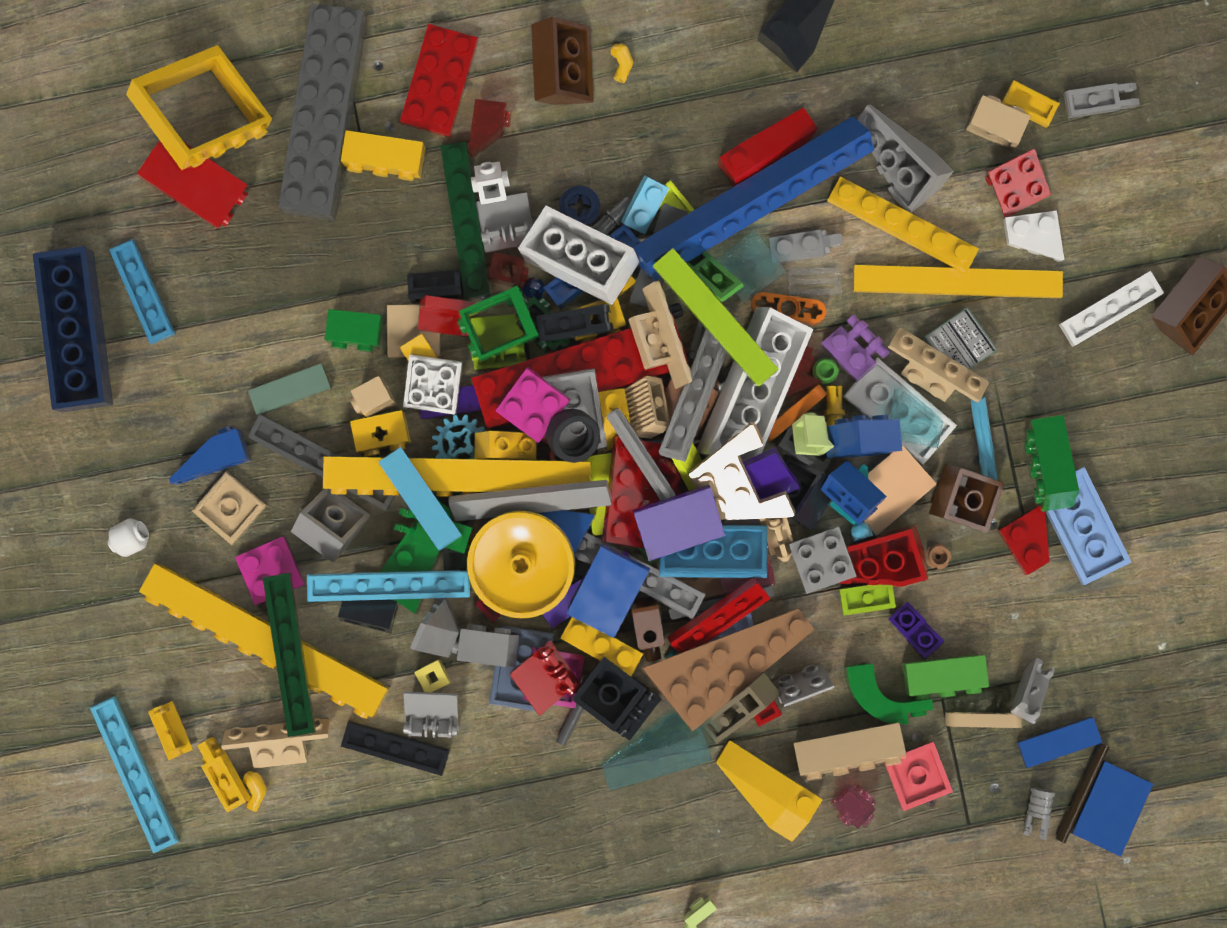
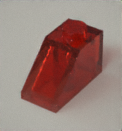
M475 99L468 148L470 156L476 157L505 134V127H510L512 112L508 111L506 103Z

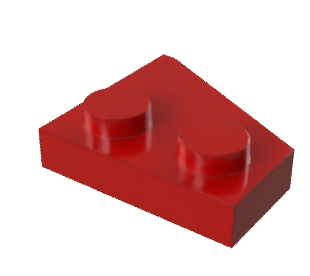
M1040 505L998 530L1024 575H1029L1050 562L1045 511L1041 512Z

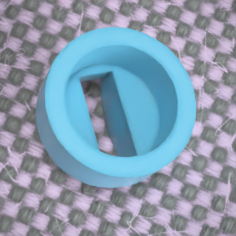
M864 522L861 525L855 523L851 528L853 543L873 537L870 526Z

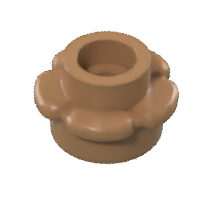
M935 544L926 550V563L929 567L941 570L948 566V562L951 560V552L946 549L945 545ZM937 554L940 555V559H936Z

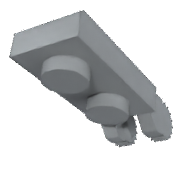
M1113 83L1065 91L1063 95L1068 119L1114 112L1138 106L1140 104L1138 98L1120 100L1119 97L1121 93H1130L1136 90V83L1119 85Z

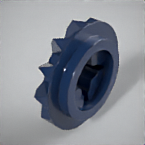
M574 186L566 190L561 196L559 212L589 226L598 218L600 201L597 194L590 188ZM579 197H581L584 206L590 207L583 209L580 217H578L576 209L568 207L577 205Z

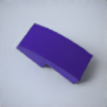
M908 601L888 618L891 624L924 660L944 643V640L928 625L926 620Z

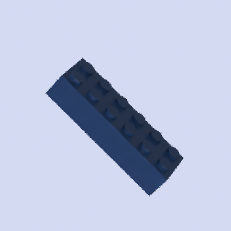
M86 246L33 253L52 410L63 413L112 406L113 398L94 252Z

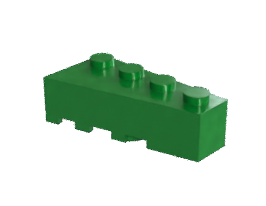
M438 500L444 511L447 513V515L453 522L454 517L451 508H449L444 503ZM417 519L410 527L411 529L416 530L418 523ZM406 534L380 572L434 571L442 550L438 551L434 544ZM394 599L412 613L419 614L423 599Z

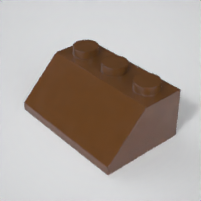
M553 16L531 24L535 101L552 105L594 102L590 26Z
M1199 256L1151 316L1162 333L1191 355L1195 354L1227 314V270L1225 266Z

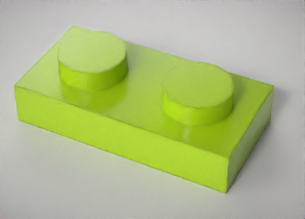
M864 585L838 589L843 616L896 608L893 585Z

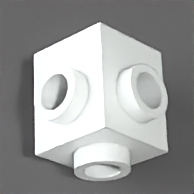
M500 161L494 163L485 162L474 166L475 177H471L474 193H479L481 205L507 200L505 187L510 186L507 171L501 170Z

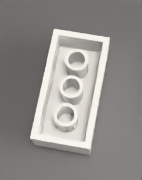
M548 206L544 207L518 248L526 262L613 305L639 263L633 248Z

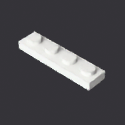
M1150 271L1059 324L1071 346L1074 347L1164 294Z

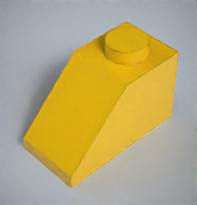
M624 388L598 392L607 451L612 450L613 438L618 436L608 421L607 415L619 408L630 423Z

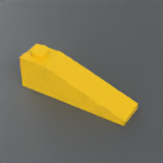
M731 740L728 741L716 761V764L768 827L791 842L810 822L823 800L819 795Z

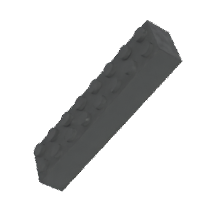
M311 3L278 206L284 214L332 221L336 219L344 168L341 162L345 131H350L367 24L363 10Z

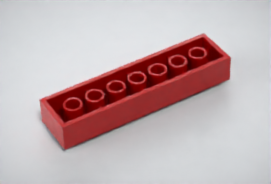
M674 319V326H675V329H676L678 338H679L680 341H681V338H680V335H679V331H678V328H677V325H676V322H675V319ZM630 328L472 377L471 379L487 430L491 431L512 424L497 413L496 409L527 367L541 377L594 368L598 392L625 388L645 376L660 378L670 375L667 364L645 370L632 329ZM683 347L684 357H685L686 363L689 365V362H688V359H687V356H686V353H685V350H684V347Z

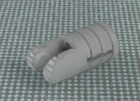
M1031 787L1029 809L1026 813L1023 835L1030 836L1032 833L1034 817L1042 818L1039 835L1040 839L1047 840L1055 792Z

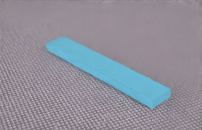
M468 570L307 574L308 602L470 597Z
M117 696L90 707L153 854L179 842L178 835Z

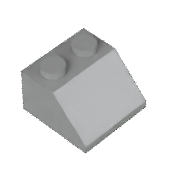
M323 489L300 512L291 532L331 562H334L347 549L369 519L370 514L343 494H331V489Z

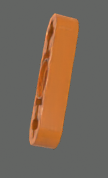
M760 292L752 298L750 303L751 311L754 314L756 307H759L755 305V302H759L761 298L765 299V303L771 305L774 304V299L779 300L776 311L782 313V303L786 301L792 302L796 310L793 315L788 317L804 324H819L826 316L825 305L815 299ZM800 303L805 304L803 309L811 310L812 306H817V311L821 312V315H817L815 319H812L810 313L803 312L802 318L798 317L801 309Z
M820 384L815 386L775 420L767 439L768 442L775 439L827 395Z

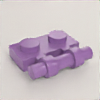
M854 314L847 320L853 329L848 333L840 326L822 342V347L858 382L877 366V362L871 356L877 352L882 358H885L890 353V350L884 345L883 339L880 336L876 337L868 329L869 325L864 320L860 321ZM860 336L869 344L865 349L855 341Z

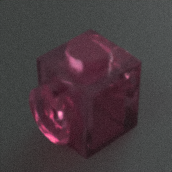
M849 784L831 804L840 812L837 817L848 828L853 824L858 829L861 825L866 827L873 820L874 815L872 813L876 810L873 806L877 802L861 786L857 785L853 788Z

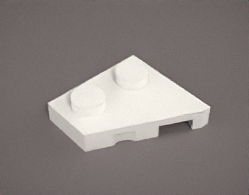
M1057 211L1005 217L1003 219L1007 245L1018 249H1026L1028 252L1036 255L1041 254L1053 258L1057 262L1064 260Z

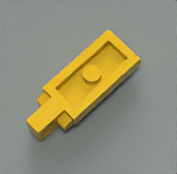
M211 737L197 745L203 755L204 765L201 767L225 811L229 812L249 801L251 797L227 753L225 750H222V747H220L215 738Z

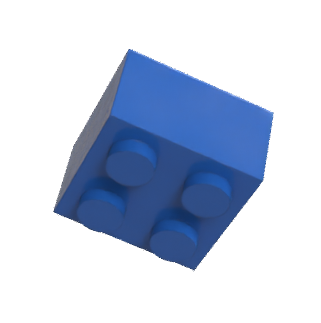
M868 415L853 416L852 422L849 418L835 420V425L827 426L828 440L834 445L827 452V458L866 457L903 451L900 419H888V415L872 416V420L868 418Z

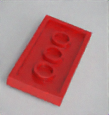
M428 24L401 115L400 123L402 125L451 137L479 41L478 37Z
M619 436L613 438L608 482L612 505L606 506L602 543L645 549L633 510L659 502L660 499ZM641 440L656 465L660 458H665V456H661L659 453L661 444Z

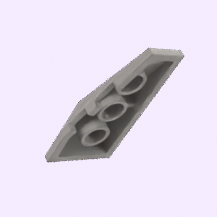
M867 105L857 119L870 130L874 146L872 154L879 165L876 168L880 175L883 174L890 186L888 190L891 196L906 211L913 213L938 192L954 172L937 153L872 105Z
M438 598L436 604L432 606L430 613L428 612L421 621L411 644V649L448 658L451 657L452 653H458L460 628L447 598Z

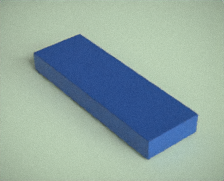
M1088 717L1018 741L1017 745L1025 767L1029 768L1100 744L1102 740L1094 717Z

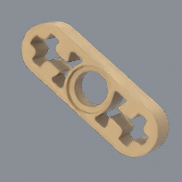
M945 712V726L1022 728V718L1012 713Z

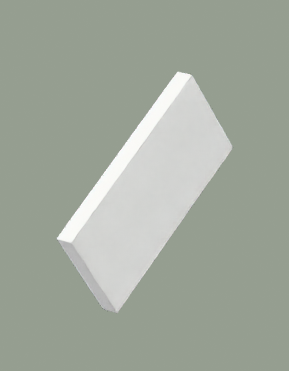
M877 357L875 359L877 366L861 380L855 382L842 398L862 415H868V418H871V420L872 416L888 415V419H900L902 445L919 464L924 465L957 425Z

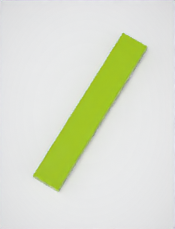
M673 248L652 266L757 387L779 370Z

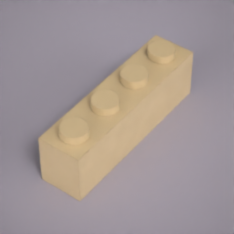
M899 723L794 743L801 778H806L807 781L822 779V774L832 772L833 776L845 775L849 773L848 769L859 767L860 771L871 770L878 763L885 762L886 766L901 764V759L906 758Z

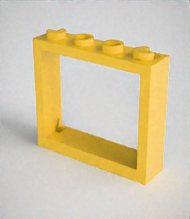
M218 45L132 79L126 93L181 170L190 166L195 168L201 165L205 159L212 156L217 158L232 147L235 149L240 148L252 138L260 139L268 132L267 128L272 121V117ZM211 70L250 123L189 150L150 95Z

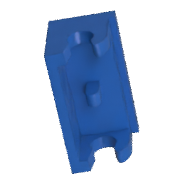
M846 461L829 474L821 488V491L858 525H861L878 509L877 506L887 497L849 461Z

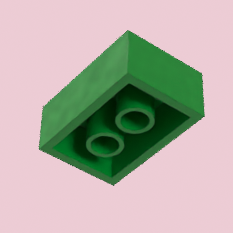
M1064 415L1032 419L1029 429L1026 430V439H1023L1025 453L1030 454L1031 457L1028 469L1030 478H1035L1036 488H1033L1035 503H1040L1041 512L1074 507L1079 493V486Z

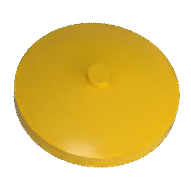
M511 511L491 519L479 530L470 545L467 569L475 593L488 607L508 617L531 618L550 611L564 598L573 581L575 557L568 537L552 520L530 511Z

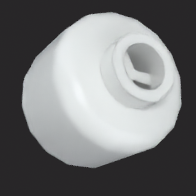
M132 518L126 519L110 528L108 546L120 556L128 557L146 547L149 531L143 522Z

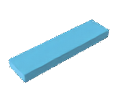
M401 447L378 462L438 551L461 537L460 532Z

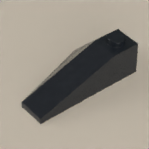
M787 0L760 30L758 41L795 72H798L813 55L834 0Z

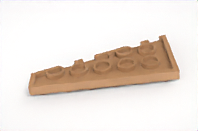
M794 609L641 669L688 728L694 731L815 629L799 609Z

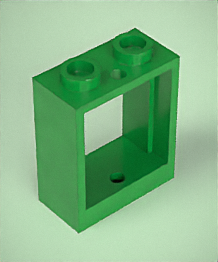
M518 286L459 311L461 318H458L457 322L463 334L468 332L471 342L467 343L473 358L478 357L481 362L540 337ZM512 299L526 334L484 351L470 316Z

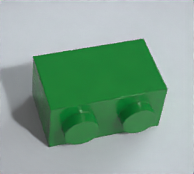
M328 309L324 340L331 344V348L347 350V346L357 347V351L373 353V349H380L384 318L378 314Z

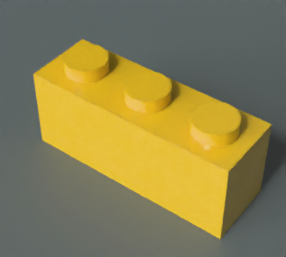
M346 130L341 162L350 172L362 173L363 170L373 171L372 174L380 177H388V174L398 175L399 179L413 181L414 178H421L426 148L424 143L419 141Z
M573 617L560 638L599 661L606 657L631 677L644 655L616 638Z

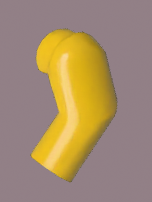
M622 43L614 44L611 47L610 53L617 59L619 66L613 78L620 83H625L634 62L626 45Z
M248 771L243 776V782L251 793V799L245 807L258 812L267 792V787L259 773Z

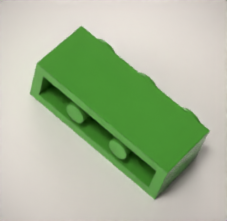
M982 654L902 663L905 695L913 696V700L929 699V694L939 693L940 697L956 696L955 691L966 690V694L982 693V688L989 687L986 657Z

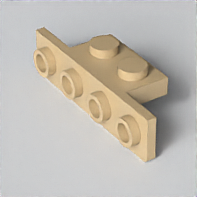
M655 281L642 289L650 312L631 317L629 323L645 370L667 364L674 387L678 389L692 382L691 370L684 357L683 346L674 326V318L670 314L666 302V294L660 282Z
M903 328L898 329L888 346L889 349L909 360L900 375L944 402L956 389L978 403L989 385V382Z
M314 718L315 733L292 737L287 735L286 722L274 725L261 724L256 727L247 728L235 727L225 730L221 745L222 750L249 747L254 768L307 763L308 756L304 741L329 738L330 719Z

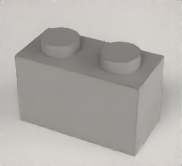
M471 624L470 629L460 630L457 661L501 667H516L519 635H511V629L495 627V632L486 631L487 626Z

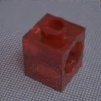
M494 252L488 279L490 282L521 287V282L526 283L529 267H525V259ZM508 265L517 268L516 274L512 277H506L502 274L503 269Z

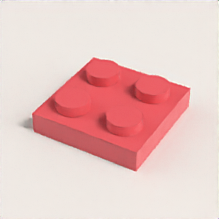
M933 741L907 750L906 758L901 759V764L886 766L884 762L903 811L953 792Z

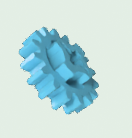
M454 415L453 422L451 423L444 419L446 426L444 428L436 427L440 432L439 436H432V439L438 442L437 445L432 446V450L440 452L435 458L457 459L460 455L468 454L471 456L469 459H475V447L472 446L471 438L474 432H484L486 429L483 426L476 428L478 424L476 419L469 423L467 415H464L462 421H459L458 416ZM465 426L460 432L453 433L450 431L454 427ZM463 437H466L464 442L467 446L456 450L457 444L455 440L457 438L461 440ZM444 438L448 440L450 447L447 454L443 447Z

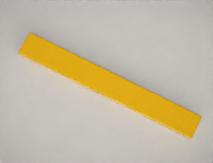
M854 265L853 292L1062 298L1063 271L969 268L965 274L955 268Z

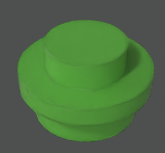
M829 358L819 359L812 368L814 379L821 384L832 383L837 378L839 372L837 364Z

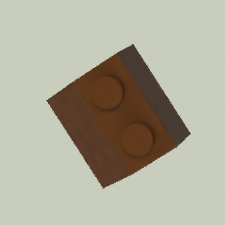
M945 464L929 514L988 533L1005 483L960 467Z

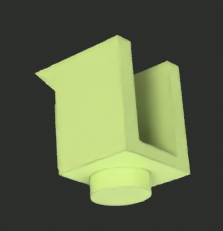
M805 413L792 424L796 454L822 456L834 447L828 440L827 424L824 416H817L816 413Z

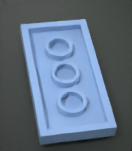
M1084 467L1075 471L1079 493L1074 507L1045 511L1081 585H1086L1131 563Z

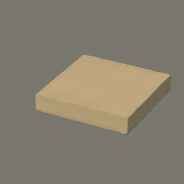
M387 305L388 358H406L400 346L421 333L425 335L437 356L441 357L440 334L419 331L417 329L419 305Z
M226 471L192 512L228 543L234 545L267 507V504Z

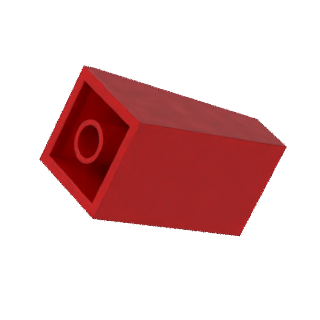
M160 140L137 172V177L217 229L220 225L226 228L234 216L230 211L235 203L240 206L249 194L245 191L247 184L209 158L205 159L201 165L195 168L190 166L181 170ZM185 143L189 150L193 149V147Z

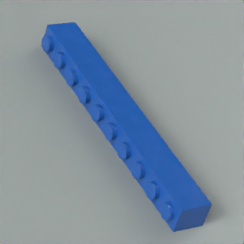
M854 116L850 117L633 246L632 248L639 260V266L653 282L657 281L662 277L652 266L672 248L687 263L874 151L870 130Z

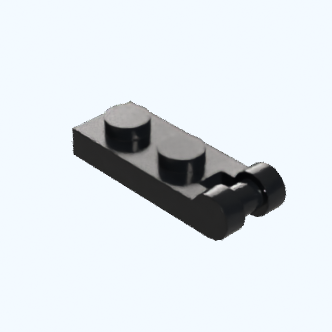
M609 304L536 316L540 342L546 343L614 331L613 323L609 321L608 314L611 313ZM590 316H598L599 324L592 325Z

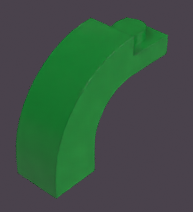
M873 663L844 666L846 684L855 702L865 712L881 721L892 724L899 723L901 725L909 724L907 713H910L911 717H921L927 715L926 711L934 710L933 702L930 698L905 701L887 699L877 687Z

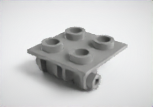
M527 192L506 196L507 200L482 205L480 201L476 202L485 253L520 246L533 226Z
M839 526L789 544L806 594L856 577Z
M821 663L808 665L803 670L794 674L782 675L778 680L772 682L781 693L778 696V700L784 707L835 688Z
M403 692L405 710L404 734H408L411 737L422 736L424 729L425 737H428L429 730H432L433 737H436L437 730L438 737L452 738V735L457 736L459 731L457 694Z

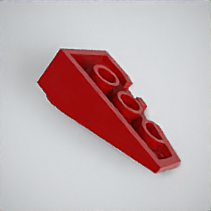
M803 107L719 157L718 166L732 187L807 144L818 128Z
M916 524L846 545L856 577L839 582L840 584L860 583L903 587L928 580L924 548Z

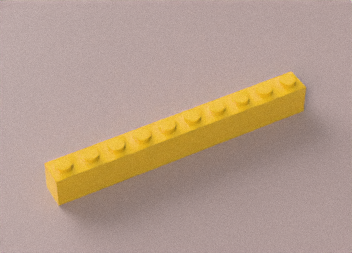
M324 457L323 489H331V494H347V489H357V495H373V490H383V495H399V492L378 463L384 458ZM409 458L429 489L436 491V496H452V491H463V495L479 492L591 481L592 462Z
M162 564L153 565L139 590L140 593L146 595L145 601L155 606L162 604L168 607L167 612L180 619L185 616L192 620L190 624L201 631H205L207 628L215 633L213 637L226 644L231 641L238 645V651L248 656H251L253 653L261 657L260 662L272 669L275 668L276 659L270 622ZM302 640L309 689L319 694L322 691L331 695L330 700L340 706H344L345 703L354 708L353 712L362 718L367 719L368 716H376L391 687Z

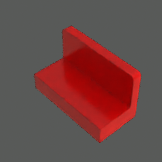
M426 295L420 299L417 329L425 332L467 337L469 336L468 332L463 334L457 322V319L461 318L459 311L476 304V302Z

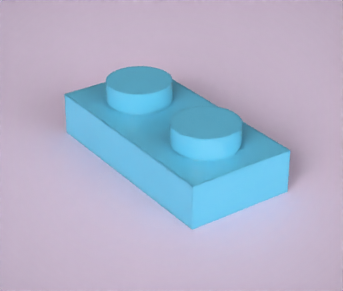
M644 175L620 222L646 234L669 187Z

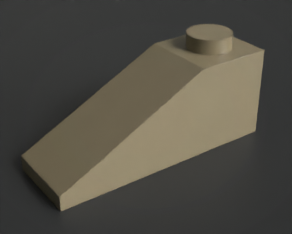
M762 673L701 725L717 744L768 707L781 693L765 673Z

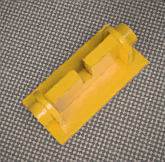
M173 701L148 711L168 761L193 750Z

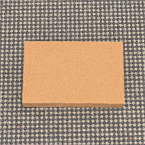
M903 445V451L892 452L868 473L869 480L887 496L877 506L876 512L864 521L870 526L876 536L936 485L935 481Z

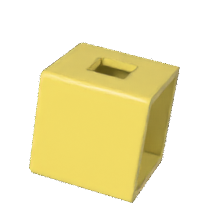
M441 659L414 672L424 692L432 693L452 682ZM433 671L438 678V681L434 683L429 676V673Z

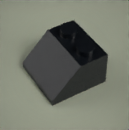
M788 455L784 462L799 482L800 488L787 494L795 510V516L789 518L813 530L831 501L821 491L828 476L824 472Z
M603 657L585 676L577 687V692L571 695L570 699L615 732L647 689L606 657Z

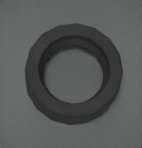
M574 408L563 410L555 415L548 425L546 431L547 443L551 450L562 460L571 463L581 462L592 456L598 448L600 429L597 423L584 411ZM582 422L587 428L585 439L573 449H564L559 443L562 431L571 423Z

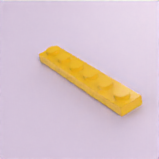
M841 176L827 202L965 274L979 251V248Z

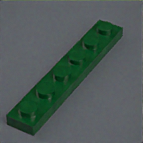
M462 142L443 145L440 148L464 297L467 300L491 296L475 193L473 192L471 182L472 174L467 144Z
M291 573L262 577L287 735L292 737L315 733V720Z

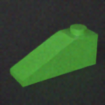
M707 251L687 262V265L721 302L744 287L740 280Z

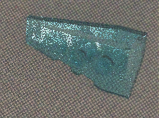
M674 713L668 715L633 743L603 763L602 768L609 790H614L712 761L701 726L691 731L681 717Z

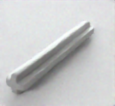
M617 408L607 415L608 421L659 499L662 501L676 496L622 411Z

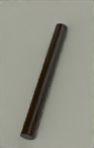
M1102 743L1098 745L1056 836V840L1066 843L1109 750L1108 746Z

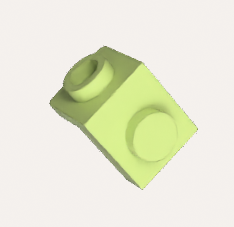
M709 896L705 899L700 897L690 905L689 908L691 910L684 915L686 922L684 928H699L697 924L717 909Z

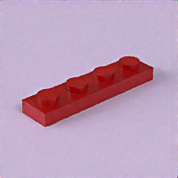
M753 577L668 636V641L679 654L708 643L771 598L768 592Z

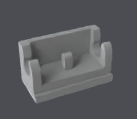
M1035 658L1024 669L1010 713L1033 724L1037 722L1041 714V706L1050 679L1055 671L1054 667L1049 668V670L1041 669L1043 660Z

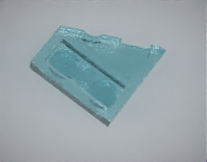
M896 387L889 419H900L901 440L903 442L938 448L943 421L901 388Z

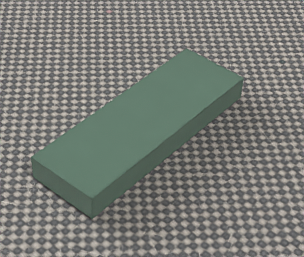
M320 363L248 390L256 415L259 416V414H265L332 388L324 366Z

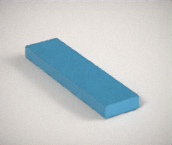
M131 239L109 249L149 343L153 345L175 335L174 328L136 241Z

